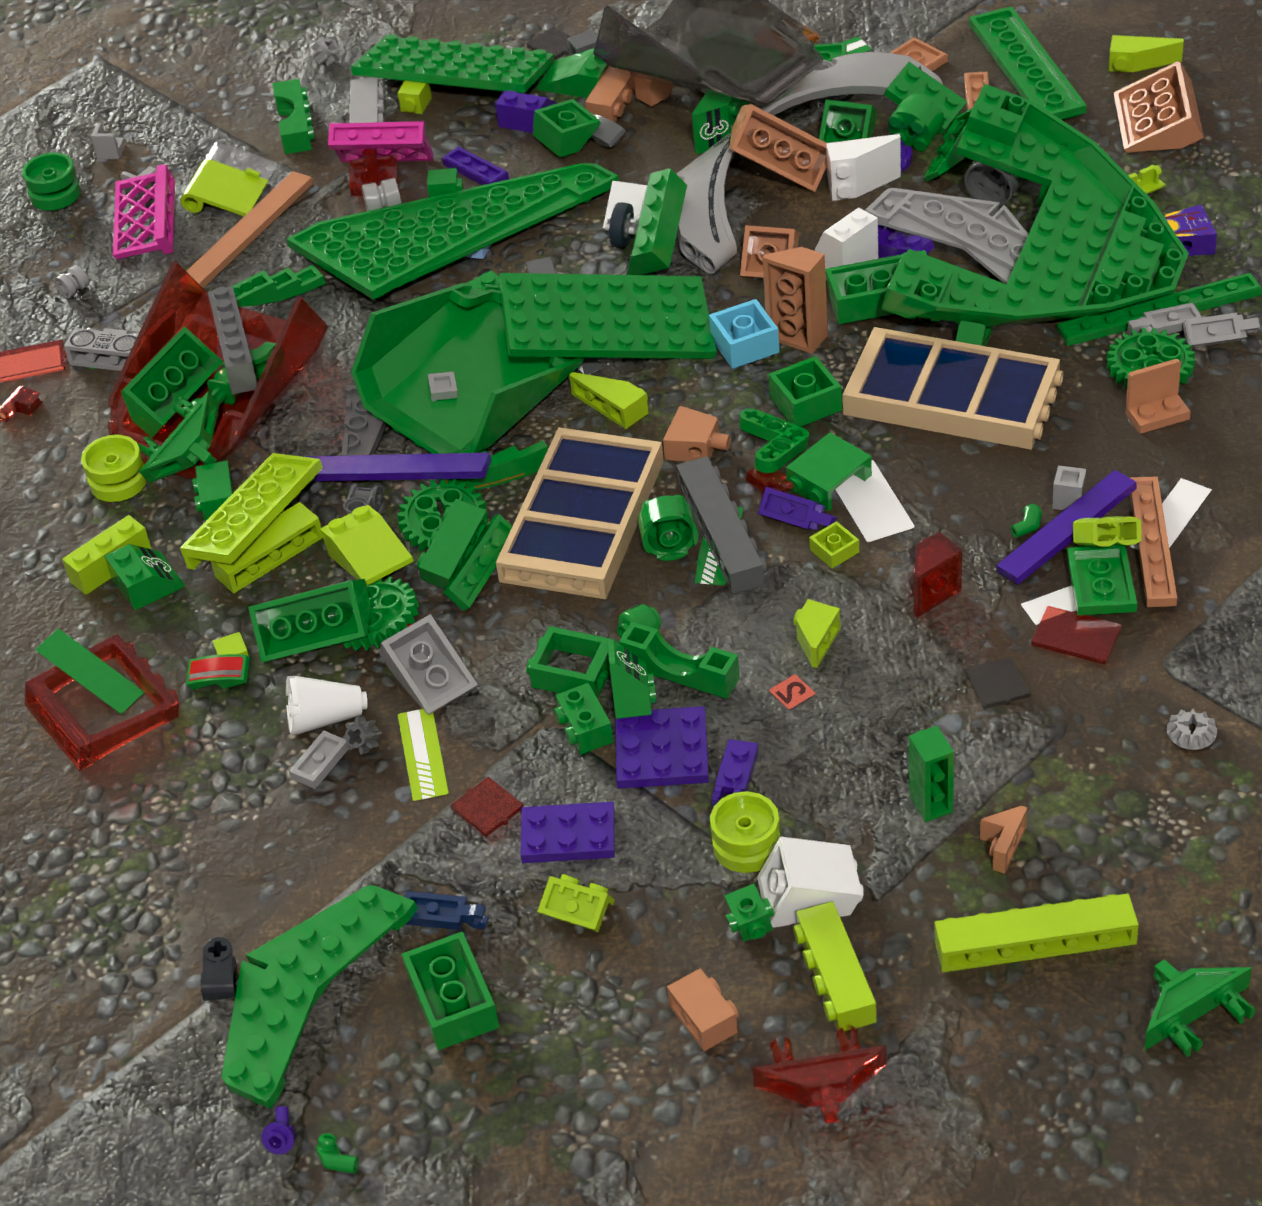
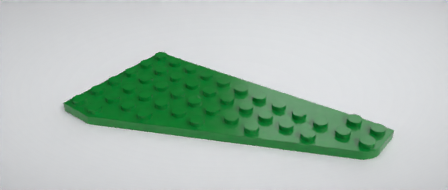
M593 163L571 165L318 222L287 238L288 247L374 300L382 297L394 288L400 287L405 283L575 205L591 201L593 197L609 191L612 181L619 182V176Z

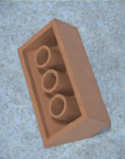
M752 104L741 107L732 127L730 150L815 192L827 167L826 143Z
M804 247L765 254L762 257L766 313L778 327L779 343L813 354L828 336L825 254Z

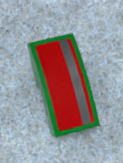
M225 654L190 659L186 685L192 690L217 684L225 689L247 683L250 657L239 654Z

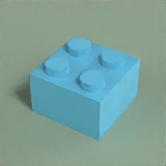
M757 299L709 315L710 332L714 338L715 345L732 369L780 353L778 327Z

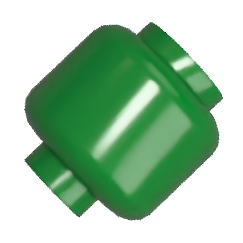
M638 604L619 615L617 632L621 638L631 622L660 630V615L653 607H649L646 604Z

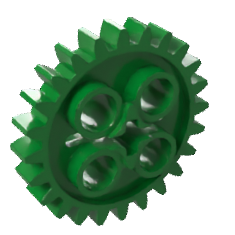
M1142 328V333L1132 330L1131 336L1123 333L1122 339L1115 338L1114 344L1109 345L1106 360L1107 370H1110V377H1116V383L1124 382V388L1126 389L1130 372L1178 359L1181 362L1180 388V382L1186 384L1188 377H1192L1195 368V352L1191 351V344L1185 345V338L1177 340V333L1168 336L1167 330L1157 333L1156 328H1153L1152 332H1147L1145 328Z
M441 479L440 484H436L434 480H431L429 487L421 483L420 491L411 489L412 497L404 496L405 504L399 505L400 513H397L399 529L403 533L404 540H409L411 547L418 544L419 552H422L425 548L429 549L432 533L435 529L439 530L442 525L436 500L441 501L443 513L447 507H452L455 499L486 510V513L487 509L486 502L482 501V494L476 493L474 486L467 489L465 481L458 486L456 485V479H453L450 484H446L445 479Z
M389 577L385 582L381 578L375 583L367 585L371 603L368 635L338 643V645L343 644L345 649L352 646L354 651H357L361 646L364 647L365 651H368L371 645H375L379 649L381 642L407 628V624L415 623L413 616L419 614L417 610L419 603L413 588H410L408 583L403 584L401 579L394 582L392 577Z

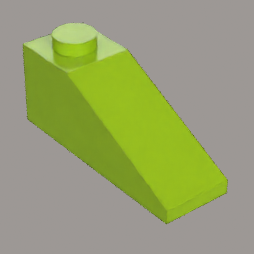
M1112 35L1109 71L1137 72L1173 64L1179 60L1182 62L1184 39Z
M575 372L569 374L572 395L624 429L629 428L649 413L647 393L627 381Z

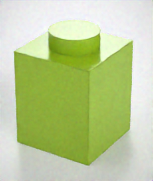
M404 81L398 91L401 112L423 114L432 98L430 84Z

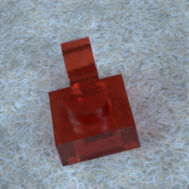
M754 468L746 473V481L763 492L766 487L782 492L793 488V484L785 480L786 474L779 470L774 473H762Z

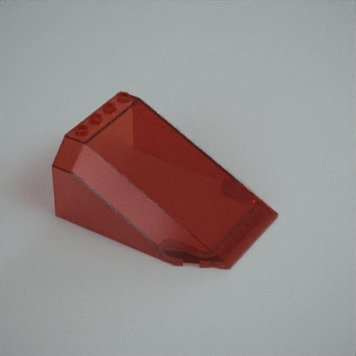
M175 261L172 262L108 398V406L111 408V422H108L109 434L128 436L135 440L137 444L147 448L150 446L143 438L150 436L132 421L121 391L184 326L224 362L208 291ZM297 297L287 320L238 307L249 349L259 348L265 342L276 343L271 356L267 359L268 362L260 379L256 380L257 386L255 390L242 392L241 395L235 398L234 404L221 403L219 405L218 421L214 427L211 446L207 450L217 461L243 438L319 349L328 325L303 298ZM222 364L218 367V369L212 374V376L208 380H212L215 373L221 368H223ZM208 380L188 400L189 402L204 397L209 391ZM176 413L151 439L161 446L185 418ZM141 453L142 461L145 465L150 458ZM198 460L193 467L177 472L175 475L192 480V478H197L196 466L205 464Z

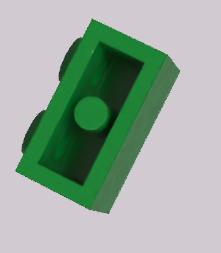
M589 683L555 695L557 707L553 710L559 725L564 724L568 743L570 745L575 744L580 755L614 743L611 722Z

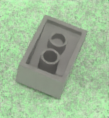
M431 614L381 642L380 656L394 677L427 715L434 713L478 686Z

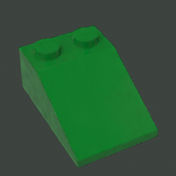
M593 48L555 60L537 85V90L588 98L615 58L616 52L603 48Z

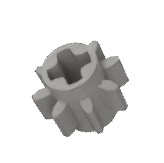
M321 36L310 46L313 49L312 58L318 64L325 63L329 66L339 57V54L336 53L338 46L330 38L324 40Z

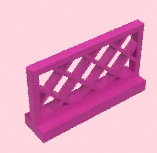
M424 121L329 124L328 146L330 149H335L341 162L434 160V153L425 135Z
M166 164L157 166V172L115 182L113 256L115 259L160 249L164 254L173 253L175 178ZM155 181V184L149 191L144 188L148 183ZM133 187L126 196L123 194L124 188ZM139 192L145 194L138 202L132 200ZM151 198L154 199L155 202L148 209L144 207ZM128 203L133 205L126 214L122 212ZM139 210L143 211L144 213L137 221L132 218ZM150 216L153 217L154 221L148 227L143 225ZM127 222L133 224L126 232L121 231V228ZM139 228L143 230L136 239L131 237ZM149 235L154 237V242L142 243ZM127 240L132 242L128 248L121 249V246Z

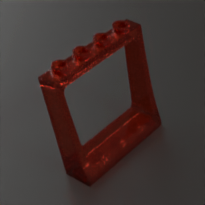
M118 634L87 650L102 661L111 658L116 659L156 704V707L101 732L90 735L54 695L57 690L73 681L72 677L55 666L25 682V706L79 771L128 742L177 718L179 714V702L175 690H167L164 687L161 675L159 673L153 674L150 671L147 659L145 657L138 658L134 645L131 642L125 643Z

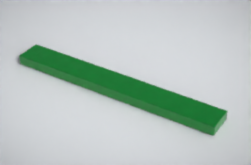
M1251 273L1113 310L1057 324V332L1066 346H1071L1127 331L1128 321L1143 317L1144 312L1193 303L1198 311H1203L1260 296L1262 287Z

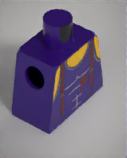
M1202 204L1164 216L1188 251V256L1215 254L1217 233Z

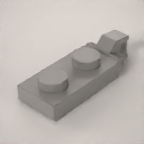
M1193 303L1144 312L1143 317L1128 321L1127 334L1131 336L1132 330L1142 333V328H1145L1147 332H1152L1153 328H1156L1157 333L1167 330V334L1184 331V320L1202 318Z
M1237 313L1189 319L1183 322L1186 344H1191V348L1240 341L1247 338L1246 334L1255 333L1260 328L1258 317L1243 319V315H1237Z

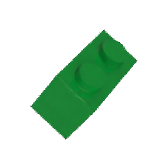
M228 460L196 466L197 478H192L195 494H199V496H194L197 512L203 513L205 522L234 493L233 479Z

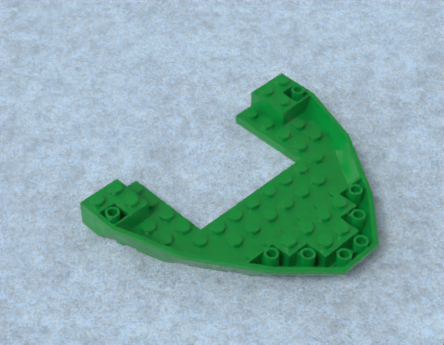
M984 84L968 117L965 131L955 154L1049 187L1007 284L908 249L907 253H903L887 287L882 309L910 319L921 317L930 318V321L940 322V320L955 321V324H959L960 321H969L984 324L986 327L1046 322L1066 318L1076 319L1173 293L1189 253L1154 201L1095 141L1032 100Z

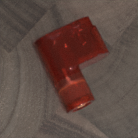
M19 386L0 406V421L8 422L16 412L31 415L43 403L38 398L41 393Z

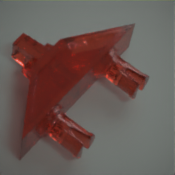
M851 1026V1040L847 1039L843 1028L836 1032L841 1053L794 1060L791 1040L784 1037V1052H782L777 1040L774 1039L770 1043L774 1064L752 1068L754 1087L810 1107L821 1106L825 1124L838 1122L837 1103L844 1102L845 1099L887 1064V1045L861 1049L857 1028Z

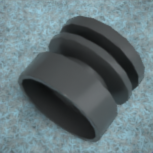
M974 161L965 174V186L968 193L974 199L1000 202L999 207L1010 201L1016 190L1025 180V178L978 161Z

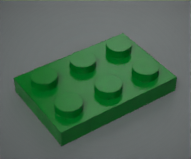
M911 62L904 66L883 94L898 105L910 94H921L933 100L932 105L936 109L940 107L944 114V125L938 132L941 135L967 103L965 99Z
M1125 545L1067 548V560L1077 615L1137 612V600Z

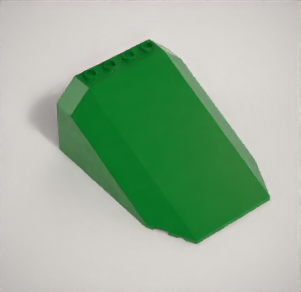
M460 283L371 312L351 373L363 408L371 412L375 418L383 420L392 426L394 431L404 434L413 440L415 445L425 448L432 454L477 453L490 447L564 381L569 374L582 364L584 357L509 356L499 286L484 284L483 288H472L470 283ZM454 372L457 398L431 401L428 374Z

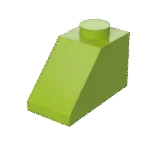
M807 599L803 608L797 610L793 623L797 630V640L812 667L818 668L841 629L840 608Z

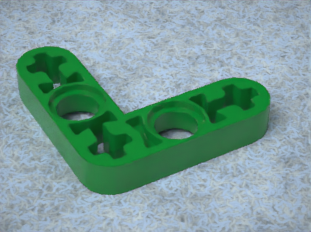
M749 408L740 412L739 428L741 430L770 441L755 453L754 467L759 472H776L808 447L809 432L806 429L757 409Z

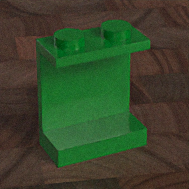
M829 432L786 467L787 487L792 492L798 493L808 500L818 502L820 505L825 506V510L830 511L832 509L831 492L852 475L864 481L872 476V456Z

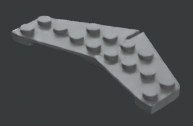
M889 188L865 209L866 212L878 218V225L919 235L920 237L929 238L965 250L1004 284H1007L1028 237V233L1005 205L998 211L1000 202Z

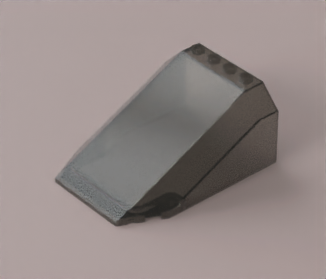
M672 0L661 18L644 30L638 28L607 5L604 7L593 52L595 56L621 74L762 106L769 105L819 67L824 61L820 53L815 50L813 42L807 40L801 23L768 0Z

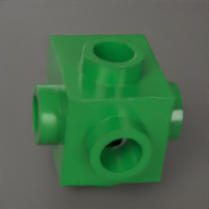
M755 884L725 895L730 912L725 915L732 933L739 932L743 942L759 939L767 932L773 930L770 917L775 916L768 898L761 899Z

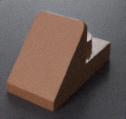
M1019 806L981 819L980 838L992 843L989 855L993 857V870L1006 873L1027 827V807Z

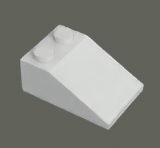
M900 134L826 143L827 178L832 201L857 198L901 177Z

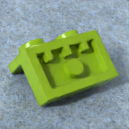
M564 874L561 875L560 879L550 876L537 912L550 918L599 932L607 906H613L615 899L607 894L608 889L590 883L589 888L578 885V879Z

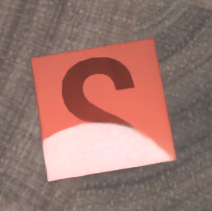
M796 674L769 689L789 710L816 694Z

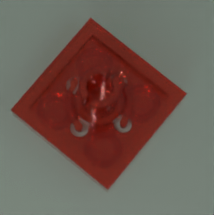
M364 149L362 151L364 159L350 160L349 189L351 196H363L361 185L376 183L380 186L381 181L395 178L398 186L397 155L377 157L376 149Z

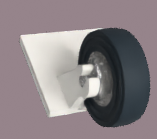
M612 181L603 229L609 231V239L612 246L625 248L628 246L632 234H636L647 185Z

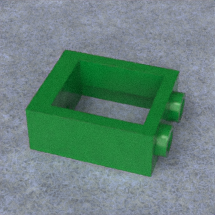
M549 626L544 637L541 636L539 638L534 657H530L527 663L526 672L530 676L531 687L562 693L589 683L598 699L610 675L608 640L611 639ZM554 650L593 658L586 674L547 666Z

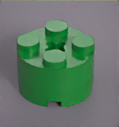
M910 94L901 101L890 116L888 127L892 135L900 134V141H903L904 145H909L917 151L923 152L944 125V114L940 107L936 109L932 105L933 100L921 94Z
M667 495L643 502L638 516V525L646 552L656 555L657 559L663 561L677 560L687 555L688 550L693 544L694 547L697 544L699 536L693 510L682 495Z

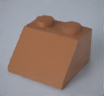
M745 225L740 276L764 278L762 257L765 254L798 248L800 233L795 229Z

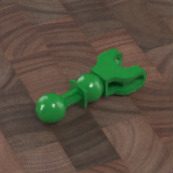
M265 342L259 348L249 349L256 380L271 375L282 361V351L278 343ZM223 362V368L215 373L212 380H208L207 385L210 393L219 402V405L221 403L234 404L235 398L242 393L232 395L225 363ZM202 398L194 399L190 403L196 406ZM217 412V417H216L215 425H216V423H217V421H218V416H219L218 412Z

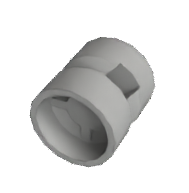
M395 178L381 181L380 186L376 183L361 185L367 211L401 204Z

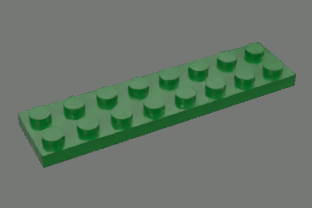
M1012 6L969 17V26L1021 97L1032 100L1059 119L1072 118L1086 113L1087 105Z

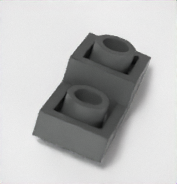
M593 114L600 120V126L590 138H593L599 146L612 147L620 141V137L626 132L625 129L605 117Z

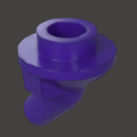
M277 1107L275 1109V1122L268 1124L263 1129L261 1139L264 1147L269 1152L285 1154L293 1147L296 1134L293 1126H289V1108Z

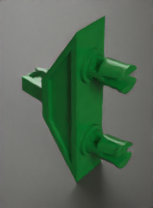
M209 391L196 406L185 397L178 398L185 405L184 408L173 403V411L185 419L161 446L150 437L143 438L149 444V448L138 444L140 452L150 458L139 471L149 483L193 467L198 460L205 465L217 461L207 451L211 446L219 402Z
M1166 960L1156 964L1153 977L1159 983L1158 989L1161 994L1146 1031L1144 1051L1163 1039L1170 1037L1183 1051L1184 1055L1190 1057L1191 1048L1198 1052L1203 1045V1041L1186 1025L1219 1005H1223L1237 1019L1239 1024H1243L1244 1016L1250 1020L1254 1016L1256 1009L1239 993L1250 986L1252 967L1190 968L1185 972H1178Z

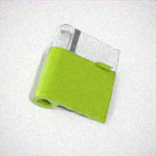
M214 143L182 194L180 203L183 208L193 213L200 212L205 203L245 216L257 204L278 167V163L224 143Z

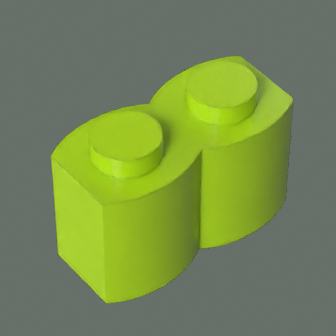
M1121 516L1080 518L1073 522L1074 543L1080 546L1098 547L1137 544L1142 541L1141 520L1136 517Z

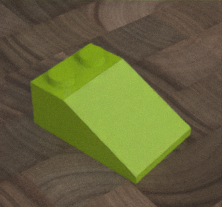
M369 505L358 507L352 513L342 518L334 519L328 525L320 528L329 556L354 578L365 579L366 586L414 562L410 553L382 516Z

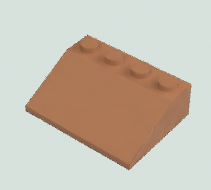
M1180 60L1114 92L1122 141L1126 153L1180 149L1204 138L1192 81Z

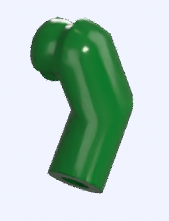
M1037 504L1026 505L1023 509V521L1010 526V531L1014 538H1019L1039 529L1042 510Z
M325 1133L319 1136L316 1153L322 1165L329 1170L355 1174L358 1169L359 1158L341 1154L336 1145L337 1139L333 1134Z

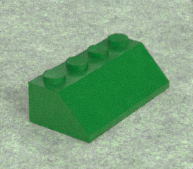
M671 168L650 174L626 275H642L670 267L687 184Z
M925 250L917 251V252H920V253H922V254L927 255V253H926ZM903 254L825 269L831 305L838 324L894 314L883 310L882 305L887 287Z
M184 326L121 391L132 421L153 438L176 414L173 411V403L182 407L184 404L178 398L185 397L189 400L212 376L223 361Z
M365 579L350 580L248 607L261 663L368 635L371 603Z

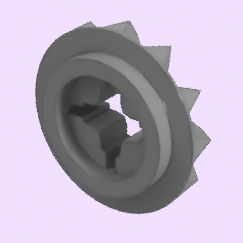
M1194 708L1190 712H1185L1181 709L1178 715H1171L1170 721L1167 724V734L1170 740L1177 746L1185 749L1198 750L1208 747L1217 736L1218 728L1215 726V719L1208 718L1206 711L1196 713ZM1189 724H1194L1196 727L1193 734H1190Z

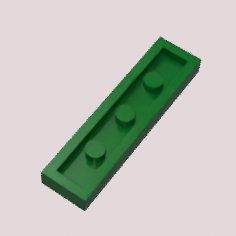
M500 514L491 519L443 592L463 611L470 608L496 568V561L511 531L512 525Z

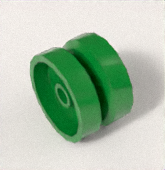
M53 152L41 154L29 160L22 169V177L27 187L30 202L38 209H62L76 201L81 193L73 160L68 155Z

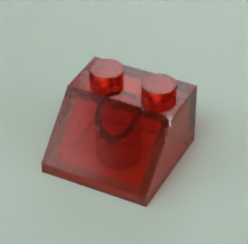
M937 532L917 544L914 566V615L918 618L962 591V549L941 532Z

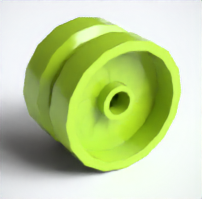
M108 435L95 440L82 452L81 463L92 495L99 500L107 502L123 501L141 492L146 485L147 480L139 473L140 469L144 466L137 442L132 438L124 435Z
M745 791L732 793L722 798L713 807L710 815L713 852L718 862L735 872L750 873L760 871L780 838V823L776 806L770 799L759 793Z

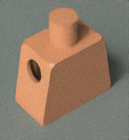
M679 406L663 439L665 460L692 461L706 456L710 459L714 449L728 451L731 444V435L719 433V421L715 416Z

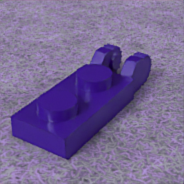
M728 740L715 783L711 803L712 808L724 797V794L730 795L748 790L758 756V743Z

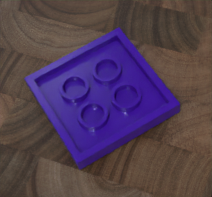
M705 706L651 710L652 715L616 719V775L618 789L709 783Z

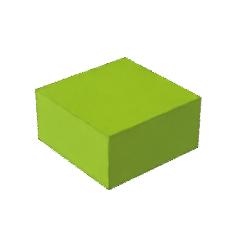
M837 521L809 537L810 551L832 569L859 553V539Z

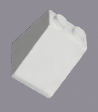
M857 208L825 230L814 250L825 254V269L878 259V218L861 208Z
M780 837L757 876L762 900L768 898L775 916L770 917L773 928L797 924L796 911L832 901L840 917L849 916L863 898V886L859 882L857 862L853 858L850 845Z

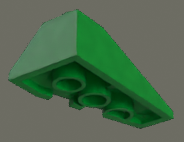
M972 108L956 116L944 133L942 139L945 142L936 150L939 155L931 161L923 178L926 182L943 174L965 158L955 153L965 131Z

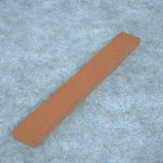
M292 171L177 279L178 286L199 293L313 184L312 177Z

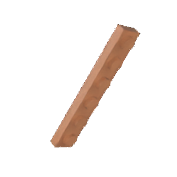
M1158 476L1132 477L1131 479L1136 481L1137 489L1130 494L1133 517L1141 520L1142 541L1137 543L1146 606H1177V593Z

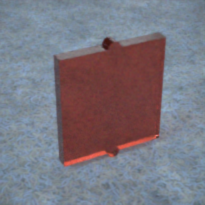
M490 777L484 779L474 788L467 789L465 795L451 804L453 811L485 837L489 836L500 826L507 825L508 820L519 813L522 807H524L519 800Z

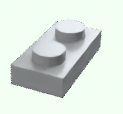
M323 730L289 770L291 779L316 789L348 751L349 745L346 740Z

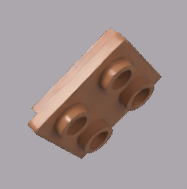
M1178 359L1146 367L1128 374L1125 414L1139 434L1190 419V410L1178 395L1181 362Z

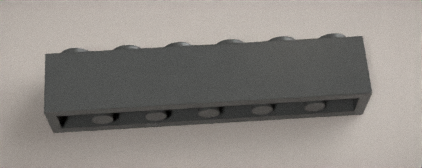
M233 286L228 288L218 287L213 291H209V301L232 395L258 389Z
M708 456L677 464L678 485L684 498L693 510L694 518L731 593L734 594L764 585L763 573L767 572L765 559L763 556H758L754 538L748 537L746 522L744 519H739L737 505L735 501H730L726 483L721 484L718 467L716 465L712 466Z

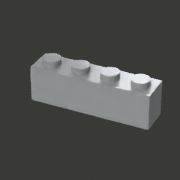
M378 78L350 80L349 123L385 122L383 114L385 113L383 101L385 100L384 87L379 86Z

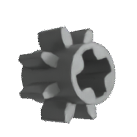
M360 716L355 718V722L345 724L347 730L343 739L349 745L348 750L351 751L359 748L361 755L369 753L370 748L379 747L377 740L382 731H379L375 725V719L366 722L365 717Z

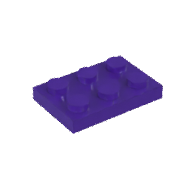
M614 802L522 807V863L615 858Z

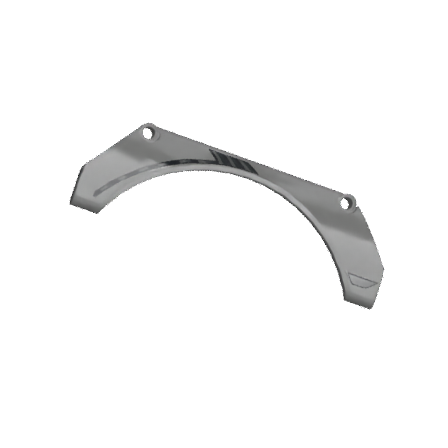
M883 52L854 53L833 58L831 62L827 60L816 61L811 71L761 109L774 116L794 105L827 96L844 94L883 95L886 88L908 62H911L941 84L942 81L931 70L906 55ZM731 132L677 173L687 184L677 230L680 250L686 258L708 274H714L737 254L736 242L727 219L724 203L725 177L729 164L736 153L730 150Z

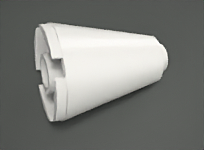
M288 676L286 679V696H288L286 709L291 734L298 735L361 716L362 709H367L366 691L361 692L360 686L300 676Z

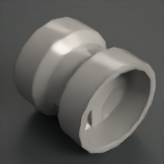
M74 265L68 269L66 274L57 276L54 279V283L58 291L65 298L69 299L76 294L78 289L83 290L89 285V279L81 267Z

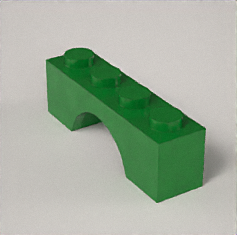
M300 79L272 83L278 115L289 116L278 122L284 154L312 150L311 140H315L306 87H301Z
M631 622L619 640V644L646 662L647 673H653L654 676L728 699L740 680L738 655L711 646L709 651L703 655H688L669 645L658 629Z

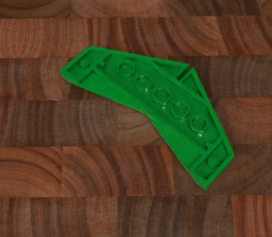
M374 885L365 886L246 955L249 963L243 960L241 962L222 1070V1080L228 1090L268 1109L272 1108L280 1097L286 1083L284 1074L313 1005L334 977L391 929L398 931L412 918L418 910L414 900Z

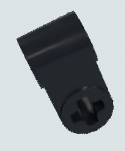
M224 937L212 938L207 941L203 948V970L201 973L203 1001L235 998L238 985L237 963L233 956L232 945Z

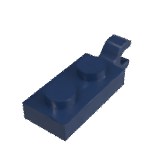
M406 891L404 897L414 900L418 907V910L405 925L461 930L463 923H467L476 929H486L489 919L488 916H484L486 907L483 905H469L467 897Z

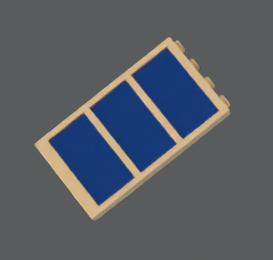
M874 327L844 390L843 415L1032 450L1036 439H1041L1043 432L1042 423L1043 421H1048L1050 414L1049 404L1055 403L1057 395L1056 386L1061 387L1064 372L1060 371V359Z
M558 427L496 561L499 582L607 599L637 527L642 504L648 500L663 465L662 442Z

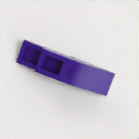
M878 225V258L901 255L904 252L907 253L908 249L914 251L925 250L926 253L934 249L932 239L920 237L919 235L902 234V232H896L893 228Z

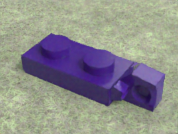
M769 487L765 488L758 514L810 530H818L819 524L829 526L837 521V517L823 513L825 506L820 505L818 502Z

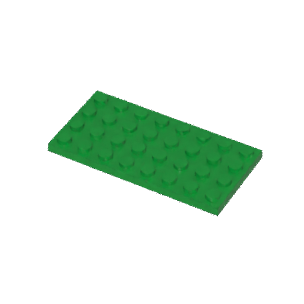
M390 34L376 43L374 47L368 50L351 66V75L525 93L553 64L554 53H546V50L542 49L526 51L522 47L506 49L501 45L486 47L480 43L466 45L461 44L459 41L446 43L440 42L439 39H428L426 41L419 40L418 37L398 38L397 35Z
M499 273L498 282L509 356L715 359L716 347L710 332L709 312L701 276Z

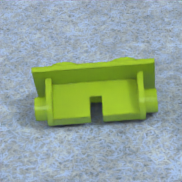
M1150 165L1140 170L1139 177L1136 173L1128 175L1146 194L1166 185L1159 179L1162 170L1158 165Z

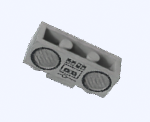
M74 328L64 345L69 364L73 366L139 373L145 365L143 362L144 335L138 333L130 334V331L105 328L103 331L92 328Z

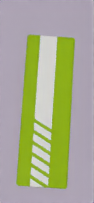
M423 709L398 714L413 801L448 794L434 714L427 715Z

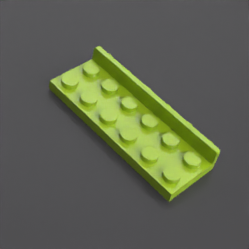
M272 453L180 547L187 568L194 570L203 560L232 564L236 561L240 554L253 543L299 492L314 479L323 468L321 460Z

